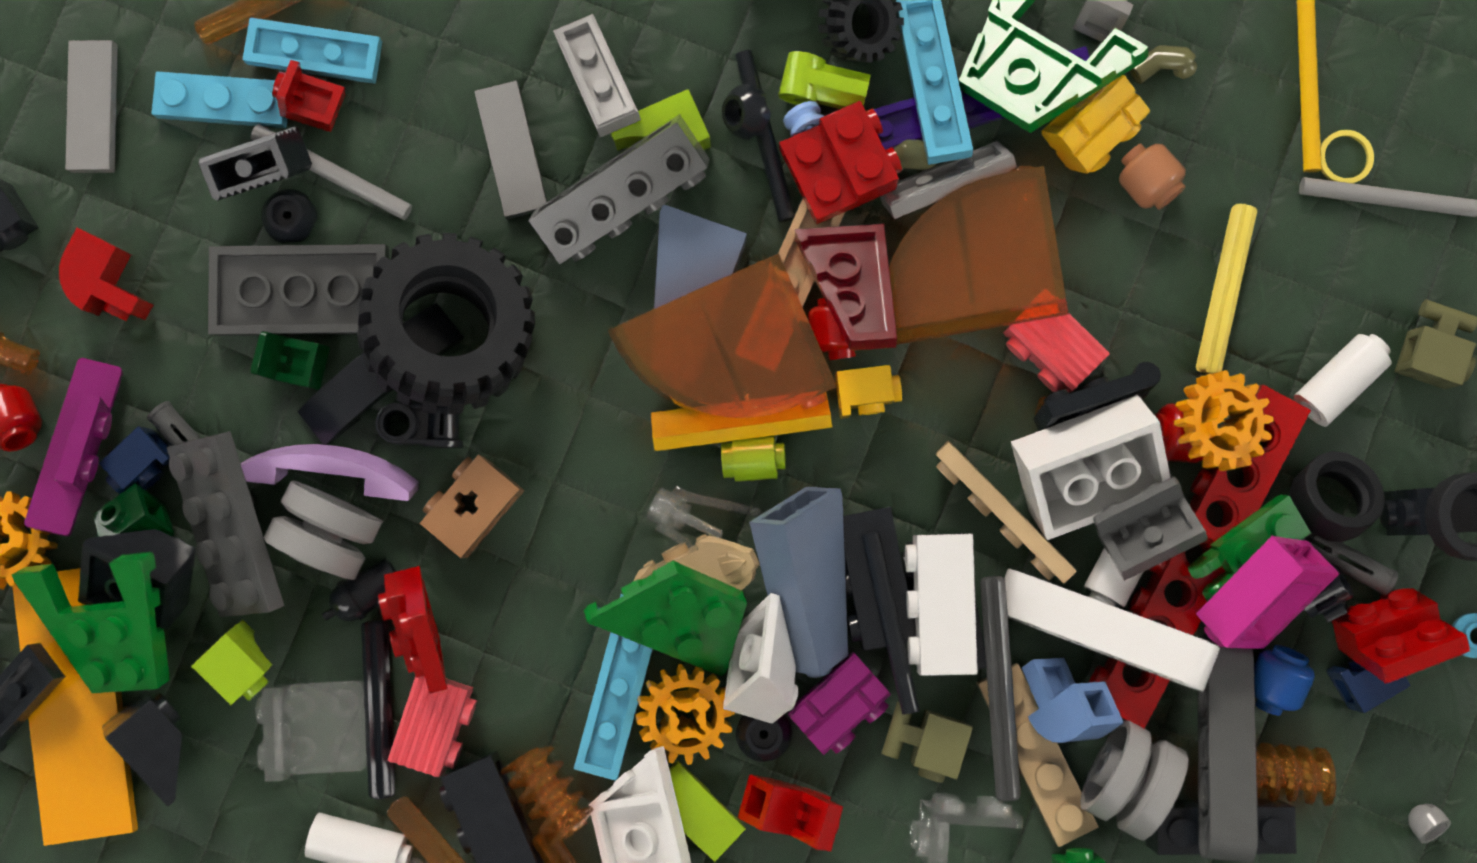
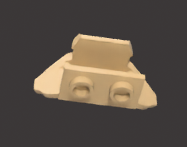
M704 534L696 538L697 541L694 546L688 548L686 543L683 542L666 550L661 554L664 560L655 564L654 560L648 561L643 565L644 568L638 571L634 581L648 577L654 570L674 560L743 591L754 580L756 569L760 566V563L752 548Z

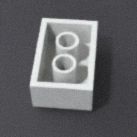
M1138 394L1011 441L1028 511L1046 540L1094 523L1093 517L1101 513L1108 505L1124 502L1142 493L1149 485L1155 482H1164L1171 478L1160 422Z

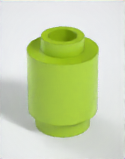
M775 435L721 443V461L724 478H734L735 482L778 479V470L786 469L784 443H776Z

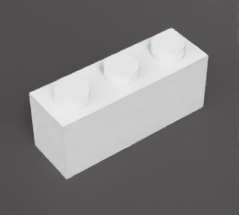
M973 534L913 535V545L905 546L906 572H914V591H907L906 594L907 617L915 618L916 637H908L909 665H916L917 673L921 676L977 674Z

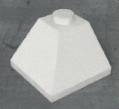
M770 593L741 622L729 662L723 709L773 724L787 711L793 709L798 697V686L794 684L796 664L780 597Z

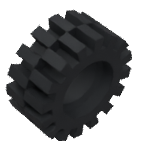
M823 0L822 2L829 6L828 9H819L818 17L826 18L825 24L818 25L819 33L828 34L827 37L822 39L824 46L833 47L830 53L835 57H841V60L855 62L882 60L885 58L884 53H891L896 48L890 41H900L902 33L895 31L896 25L904 26V18L896 17V12L903 10L901 2H891L892 0ZM859 4H864L869 11L870 25L866 35L859 39L855 36L852 29V16L856 7Z

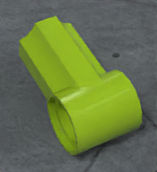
M792 51L789 52L778 97L794 105L814 101L820 105L842 109L861 101L864 106L871 75L828 65L823 58L811 53Z

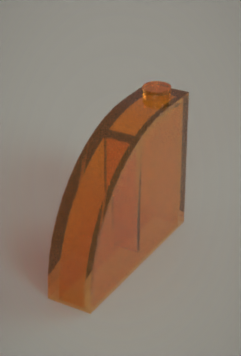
M1020 166L1012 169L1009 173L984 178L965 185L939 200L913 224L900 242L889 266L897 345L1069 315L1044 166L1036 168Z
M779 254L763 259L608 329L609 335L619 354L644 384L671 403L700 414L716 417L750 418L782 412L799 404L803 410H806L826 401L825 392L837 387Z

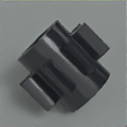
M1337 567L1335 569L1340 574L1304 609L1311 618L1323 613L1329 623L1348 613L1347 608L1349 607L1345 601L1353 598L1354 594L1346 578Z

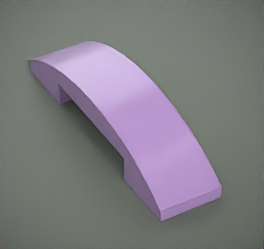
M303 444L285 446L257 454L241 463L247 482L275 485L288 474V469L365 478L364 496L409 501L418 491L419 481L409 473L382 458L359 450L334 445Z

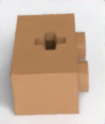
M479 454L474 460L467 457L453 472L452 478L456 480L445 494L438 491L422 510L427 515L420 524L460 558H468L525 491L490 460ZM477 494L478 497L474 501V504L478 507L477 512L466 511L462 513L461 511L465 507L464 502L461 500L464 495L473 497Z

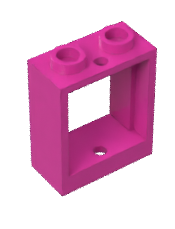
M1271 536L1196 615L1206 625L1204 627L1206 635L1218 646L1223 648L1264 649L1340 573L1308 541Z

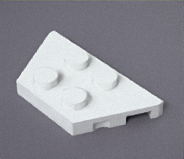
M664 746L657 747L646 753L637 765L621 775L612 787L602 792L589 804L602 863H692Z

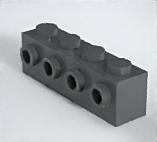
M679 114L534 210L528 221L559 264L572 257L574 262H577L590 254L596 248L593 242L605 234H608L610 238H614L632 225L631 217L642 210L648 215L661 208L669 201L667 194L680 185L685 191L706 177L703 170L708 168L710 158Z

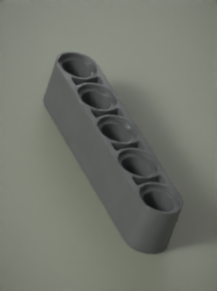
M1203 639V640H1205V641H1207V642H1210V643H1212V644L1218 646V645L1215 644L1211 639ZM1220 647L1204 692L1197 690L1199 851L1201 857L1205 859L1253 863L1258 846L1253 649Z

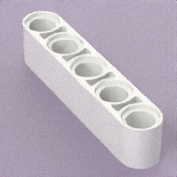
M1013 569L1007 570L1004 579L1009 619L1186 687L1204 692L1220 647Z

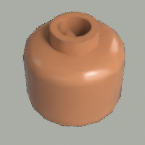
M1138 144L1121 160L1125 168L1120 173L1119 183L1141 208L1147 209L1155 206L1158 210H1161L1173 201L1186 187L1182 182L1186 175L1185 167L1163 144H1153L1148 148Z

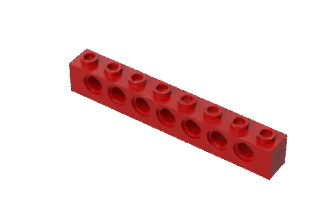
M1265 385L1259 386L1255 396L1258 400L1268 398L1269 404L1262 408L1263 414L1273 416L1274 420L1271 423L1264 424V430L1272 435L1271 440L1263 441L1261 445L1265 453L1262 456L1252 457L1251 465L1241 467L1244 478L1238 487L1233 486L1229 482L1227 471H1219L1218 467L1208 468V470L1205 468L1201 469L1192 483L1190 491L1195 494L1189 506L1204 527L1208 538L1207 541L1199 544L1203 554L1211 549L1210 545L1260 509L1311 412L1310 409ZM1212 502L1217 503L1223 510V520L1216 527L1209 523L1206 516L1207 508ZM1186 551L1149 569L1153 574L1146 588L1140 586L1137 589L1128 609L1133 611L1132 613L1151 621L1156 620L1162 625L1193 636L1201 622L1196 613L1208 602L1202 594V590L1207 584L1225 572V570L1220 566L1209 575L1194 579L1188 571L1190 563L1187 561ZM1176 581L1182 588V598L1177 604L1172 606L1166 601L1164 592L1170 582ZM1109 657L1104 667L1101 665L1097 666L1088 683L1105 681L1121 718L1145 729L1170 680L1141 669V676L1138 681L1133 684H1127L1122 675L1126 663Z

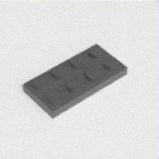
M386 244L209 246L208 334L211 336H259L261 331L280 336L357 335L359 302H361L363 285L366 278L373 277V267L381 257L389 259V247Z
M231 431L166 447L170 457L169 468L172 476L177 480L182 495L183 513L191 524L197 543V558L204 566L210 585V599L218 610L219 617L266 613L283 607L282 596Z

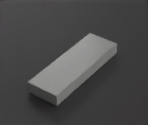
M588 15L553 30L599 136L603 137L640 121L641 118L594 15Z
M112 40L68 41L65 170L71 173H115L118 45Z
M517 81L474 91L505 218L508 220L532 214L534 210L547 202L519 84Z
M995 141L973 150L971 158L944 162L931 169L898 181L896 190L880 196L882 205L896 219L1016 170L1015 158L999 141Z

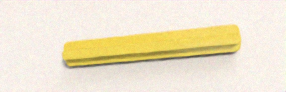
M1236 204L1230 211L1196 363V370L1203 374L1217 373L1222 371L1257 216V209L1251 205Z

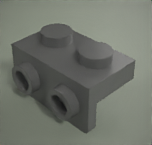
M1172 477L1164 482H1155L1146 487L1142 493L1124 502L1112 503L1105 507L1101 513L1093 517L1099 539L1124 581L1208 540L1204 527L1185 500L1181 484L1176 477Z

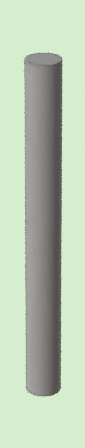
M257 124L252 130L251 139L256 140L276 132L261 124ZM307 149L312 162L310 171L402 220L407 219L412 210L411 204Z
M1307 177L1301 179L1299 186L1300 195L1468 217L1477 216V200Z

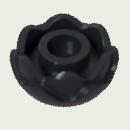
M750 83L739 85L731 90L722 105V118L725 126L733 135L745 140L761 135L771 117V112L766 103L765 92L754 88V85Z
M282 189L273 193L265 201L261 212L263 227L270 237L280 243L301 242L305 240L313 230L318 218L317 210L308 195L295 189ZM287 212H291L292 214L291 218L285 219V214Z
M742 715L735 736L739 748L748 758L758 762H768L781 757L786 752L791 741L792 728L784 715L773 724ZM766 730L768 736L761 738L759 735L760 731Z

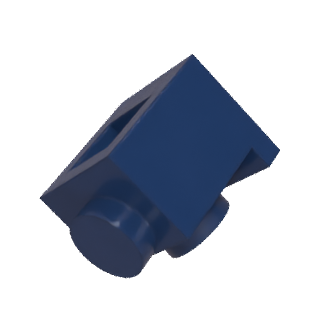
M138 426L99 463L109 474L105 477L107 483L119 494L134 484H137L144 490L151 488L163 477L164 472L162 469L169 465L170 457L166 448L169 445L154 429Z
M1351 658L1348 660L1350 666L1348 668L1332 666L1325 670L1348 709L1361 713L1368 712L1411 686L1406 676L1386 684Z

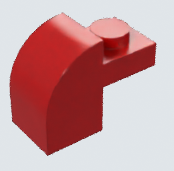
M77 227L62 254L59 265L60 284L67 298L83 311L99 316L102 310L124 321H128L130 315L146 320L154 306L116 286L132 254Z
M749 774L737 818L761 831L789 835L815 849L831 852L836 833L839 830L843 806L830 801V796L813 789L782 780Z

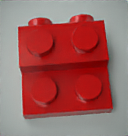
M861 101L820 118L819 125L779 142V150L816 225L897 188L899 180L897 174L902 172L900 159L893 147L884 149L878 137L879 134L883 133L880 119L873 108L865 111Z
M420 566L384 574L385 593L378 594V599L384 621L392 619L395 630L389 631L395 658L403 656L408 673L414 671L416 678L425 677L429 694L448 689L441 640Z
M1414 588L1397 589L1390 591L1385 596L1382 595L1375 602L1350 606L1347 608L1348 613L1332 621L1338 649L1386 684L1470 652L1467 635L1440 619L1437 602Z

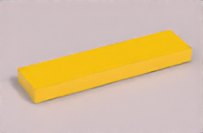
M826 389L651 412L655 451L832 427Z

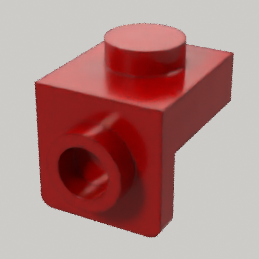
M290 60L286 72L278 73L273 85L272 96L277 99L280 116L331 132L345 98V87L303 74L300 62Z

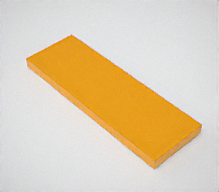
M81 568L57 571L71 606L84 605L78 602ZM12 587L20 652L28 644L41 643L66 676L28 718L43 845L47 846L137 831L138 824L131 767L104 738L102 725L123 709L121 691L92 693L21 590Z

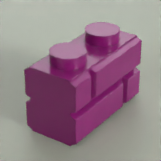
M852 651L829 674L795 703L793 709L787 711V714L823 755L830 749L837 754L856 737L851 730L862 720L865 719L870 724L888 709L889 705L885 700L891 693Z

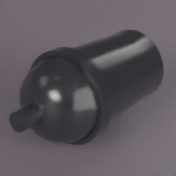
M384 558L358 573L356 579H342L339 581L330 594L329 603L331 608L322 613L323 618L326 621L334 616L344 621L363 620L366 618L370 611L380 605L378 594L385 593L384 574L396 572L391 562Z

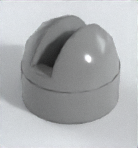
M1433 804L1417 805L1411 809L1408 815V822L1412 832L1423 844L1438 838L1451 825L1450 819L1441 809Z

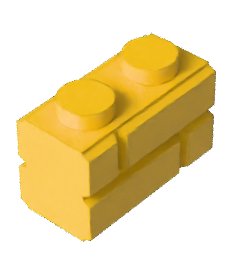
M1122 75L1055 117L1041 131V134L1049 145L1056 150V154L1067 168L1088 174L1089 172L1101 169L1108 163L1111 157L1109 152L1119 142L1130 140L1141 130L1142 125L1140 122L1150 113V109L1142 98L1135 93L1136 90L1126 76Z

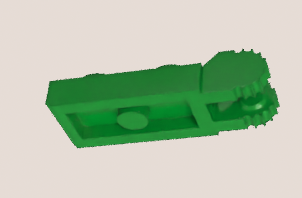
M1281 494L1210 545L1211 549L1193 561L1188 567V571L1194 579H1199L1209 575L1220 566L1224 568L1225 572L1207 584L1202 590L1205 599L1209 601L1271 536L1302 540L1311 532L1290 496Z

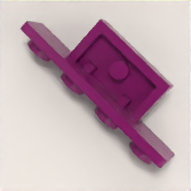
M79 358L77 360L24 521L25 526L28 528L69 537L72 534L88 482H92L97 472L99 463L97 454L101 441L106 439L111 428V410L123 376V370L119 366L86 358Z

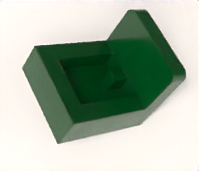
M261 331L254 353L251 374L283 383L320 390L330 347Z

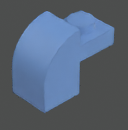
M1065 658L1033 659L1022 667L1030 691L1039 708L1029 715L1028 719L1034 729L1045 739L1056 743L1099 739L1124 723L1106 682L1075 683Z

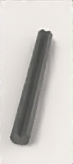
M987 576L983 577L980 581L995 792L996 798L999 801H1015L1020 798L1021 788L1006 585L1004 577Z

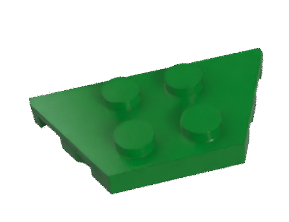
M673 560L654 570L648 577L637 579L622 587L623 596L601 608L596 602H593L584 609L587 623L723 676L727 672L747 601L742 590Z

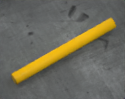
M1297 0L1303 172L1321 171L1322 168L1315 0Z

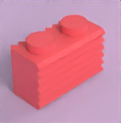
M1047 291L1041 294L1003 332L1009 338L1006 342L1008 349L1023 362L1029 358L1041 370L1037 374L1038 378L1053 392L1067 389L1069 393L1072 392L1110 354Z
M415 676L388 761L430 774L434 777L442 776L447 768L454 769L463 743L456 741L462 724L466 726L470 724L477 704V700L471 698L474 687L446 678L448 689L429 694L425 677L416 678Z

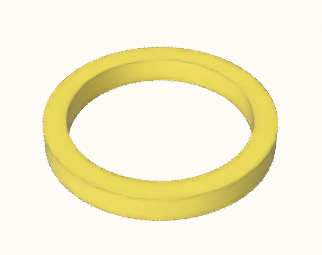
M1340 130L1329 135L1321 143V172L1330 181L1354 184L1365 178L1371 171L1374 163V152L1370 142L1362 134L1353 130ZM1350 137L1357 140L1363 146L1366 153V164L1358 176L1342 178L1330 171L1325 161V152L1333 139Z

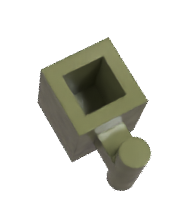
M1425 299L1420 306L1419 316L1433 320L1432 328L1422 326L1407 332L1394 372L1444 390L1462 386L1470 378L1475 368L1476 359L1472 355L1476 343L1457 337L1455 333L1457 329L1472 333L1477 326V316Z
M897 701L881 754L899 759L903 743L914 745L909 761L913 766L919 767L917 775L939 783L944 782L945 776L957 780L973 727L965 721L927 709L924 710L920 727L909 724L912 713L903 715L900 702Z

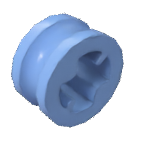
M808 101L789 110L783 122L786 129L791 131L790 135L792 137L819 125L820 118L824 116L820 114L821 109L818 103Z

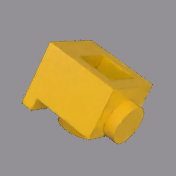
M890 365L837 371L835 374L840 419L849 418L851 416V409L858 408L859 416L879 414L885 412L884 405L902 401L899 375L891 374Z

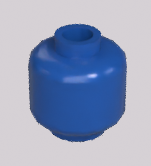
M1274 645L1273 650L1267 649L1259 652L1254 663V696L1257 699L1255 705L1259 709L1280 716L1283 710L1296 711L1301 709L1315 678L1313 669L1308 665L1309 658L1294 649L1282 645Z

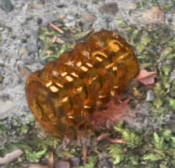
M1263 742L1256 747L1257 800L1261 796L1262 788H1266L1268 798L1272 802L1278 800L1280 790L1284 789L1287 802L1295 803L1299 791H1302L1304 801L1308 805H1313L1317 792L1321 794L1323 805L1331 806L1333 804L1336 794V773L1331 755L1325 748L1316 747L1310 751L1308 747L1298 745L1292 750L1286 744H1280L1274 748L1272 744Z
M552 745L542 748L536 747L528 751L500 772L503 775L516 772L508 785L512 790L526 787L518 799L522 805L536 802L528 816L531 820L546 818L538 831L542 836L556 833L549 844L550 849L561 844L587 824L586 820L594 810L592 805L580 809L577 808L576 805L584 795L582 790L569 794L566 791L574 780L572 775L562 778L556 776L564 765L563 761L560 760L552 763L546 761L554 750Z

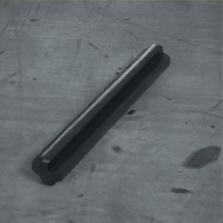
M376 620L366 621L361 625L368 795L371 799H387L395 795L394 763L388 761L393 745L389 636L387 622Z

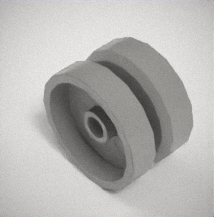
M291 481L281 502L290 513L304 521L301 522L286 516L275 517L272 519L263 537L264 540L274 548L307 566L342 578L356 579L365 561V557L358 548L343 539L345 538L360 544L372 543L383 521L338 497L304 483Z
M1124 720L1122 725L1113 730L1098 752L1085 780L1080 804L1081 809L1101 820L1107 821L1116 815L1118 829L1138 840L1144 841L1153 835L1172 809L1182 788L1189 758L1185 750L1166 740H1159L1152 745L1151 735L1148 730L1131 721Z

